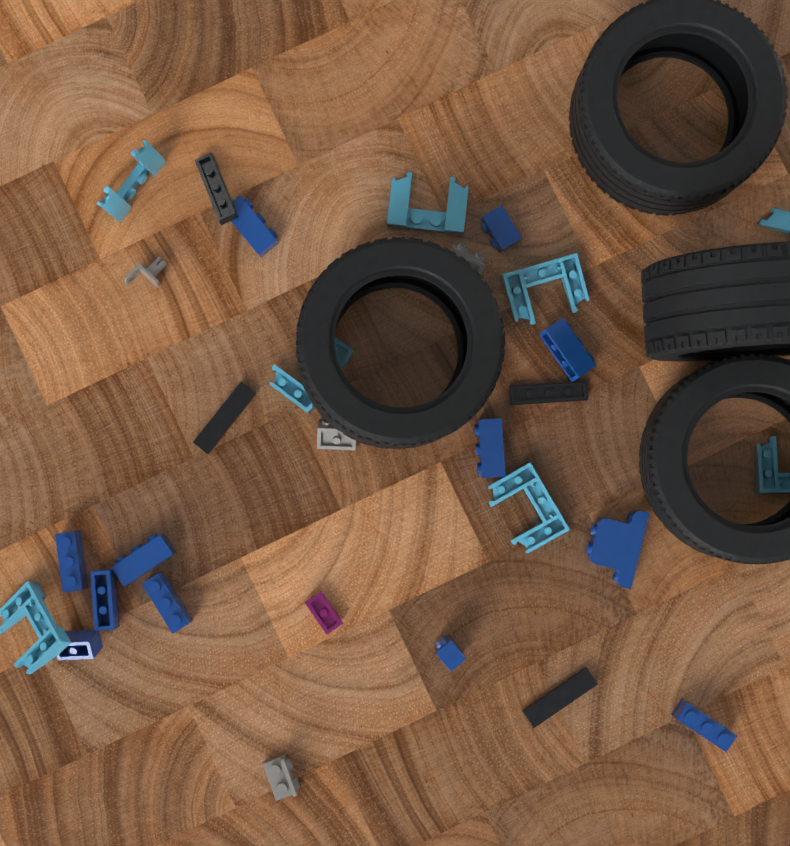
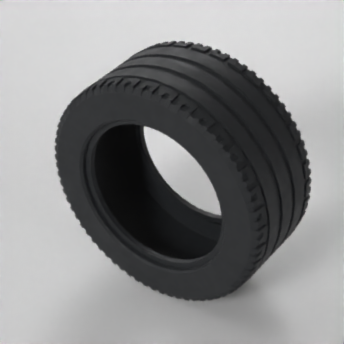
M647 0L645 4L642 2L638 6L632 7L629 12H624L606 28L592 47L576 80L569 110L570 136L573 138L572 145L574 146L575 154H578L577 159L580 161L581 167L585 168V173L591 178L590 180L595 182L596 186L604 194L607 193L610 195L609 198L614 199L617 203L621 202L624 204L623 206L629 207L632 210L638 209L641 213H655V215L664 216L670 214L672 216L682 215L687 212L691 213L701 210L723 199L760 168L774 149V144L777 143L782 132L781 128L785 122L788 94H786V77H783L784 68L781 67V60H778V53L774 51V45L770 44L768 36L765 37L764 31L759 30L758 25L751 22L752 19L750 17H745L743 12H738L737 8H731L729 4H723L720 0ZM655 58L681 59L703 69L719 86L728 110L727 134L719 153L696 162H673L661 159L643 149L628 133L620 116L618 108L620 77L633 66Z
M405 237L376 239L372 243L370 241L358 245L356 249L352 248L343 253L339 259L336 258L330 263L327 269L323 270L315 280L302 304L297 322V366L302 385L310 401L320 415L335 429L347 437L369 446L385 449L415 448L435 442L455 432L469 422L485 405L496 386L502 370L501 366L504 362V323L502 314H499L500 307L496 298H493V292L489 288L488 283L482 280V275L475 268L472 269L470 267L471 264L465 261L463 257L456 256L454 251L452 252L446 247L442 248L439 244L432 243L431 241L423 242V239L412 237L409 239H405ZM382 289H407L426 296L444 311L456 334L458 359L454 375L440 396L418 406L391 407L370 400L350 384L337 360L334 343L335 331L344 313L363 296Z
M790 242L747 244L696 251L657 261L642 270L641 289L642 302L644 303L643 322L646 323L644 326L645 343H647L645 345L647 357L659 361L685 362L718 361L723 358L746 354L772 355L773 357L790 355Z
M746 354L714 361L687 375L673 385L658 401L646 422L639 449V472L646 498L663 525L681 542L696 551L741 564H770L790 560V501L776 514L764 520L749 524L734 523L715 513L703 502L692 484L687 464L688 445L696 424L709 408L721 400L730 398L756 400L774 408L790 423V360L782 357H773L772 355Z

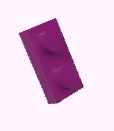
M322 591L305 602L326 634H329L343 624Z

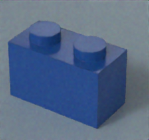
M502 205L482 216L480 226L485 234L488 233L490 235L491 245L495 250L498 249L500 253L522 239Z
M94 630L65 631L71 644L56 657L57 660L94 659L103 648L100 632Z
M450 635L446 638L442 636L435 642L436 646L434 649L436 655L450 671H453L466 659L464 652Z

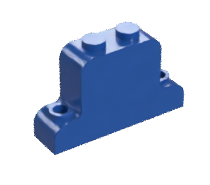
M634 510L629 512L625 523L607 518H599L591 525L590 534L592 538L591 542H588L586 545L585 553L588 554V559L592 563L613 568V580L621 587L628 589L632 587L650 513Z

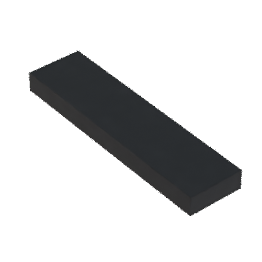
M211 152L196 159L195 163L219 223L223 225L238 218L239 215L213 153Z
M587 381L509 386L510 405L587 401Z
M240 382L193 443L205 453L210 454L252 401L256 393Z
M585 667L522 711L533 728H535L598 685L588 668Z

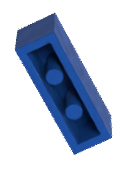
M238 196L233 200L239 217L231 222L261 258L279 244L276 240L278 235L272 228L267 229L264 225L266 221L260 213H254L252 210L254 206L248 198L243 199L241 196Z
M564 318L539 334L571 382L596 366L593 357L585 350L582 341L576 337L571 325Z
M502 418L477 420V424H474V434L478 436L479 442L475 444L476 455L480 456V463H477V474H481V478L506 477Z
M81 530L55 534L63 593L88 588Z
M155 533L147 539V544L135 546L131 549L132 554L127 557L122 555L114 561L116 564L111 568L123 587L129 585L176 553L164 534L158 536Z
M112 568L93 570L90 572L94 631L116 629L120 626L116 574Z
M163 571L142 583V586L172 634L193 621Z
M684 699L680 700L671 714L678 721L725 752L728 751L737 737L732 731Z

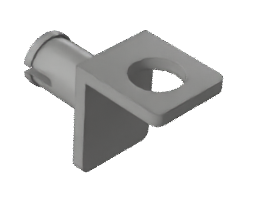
M158 256L148 268H144L139 263L124 277L125 284L129 285L142 273L158 288L160 285L155 276L167 266L164 260L161 261L162 258Z

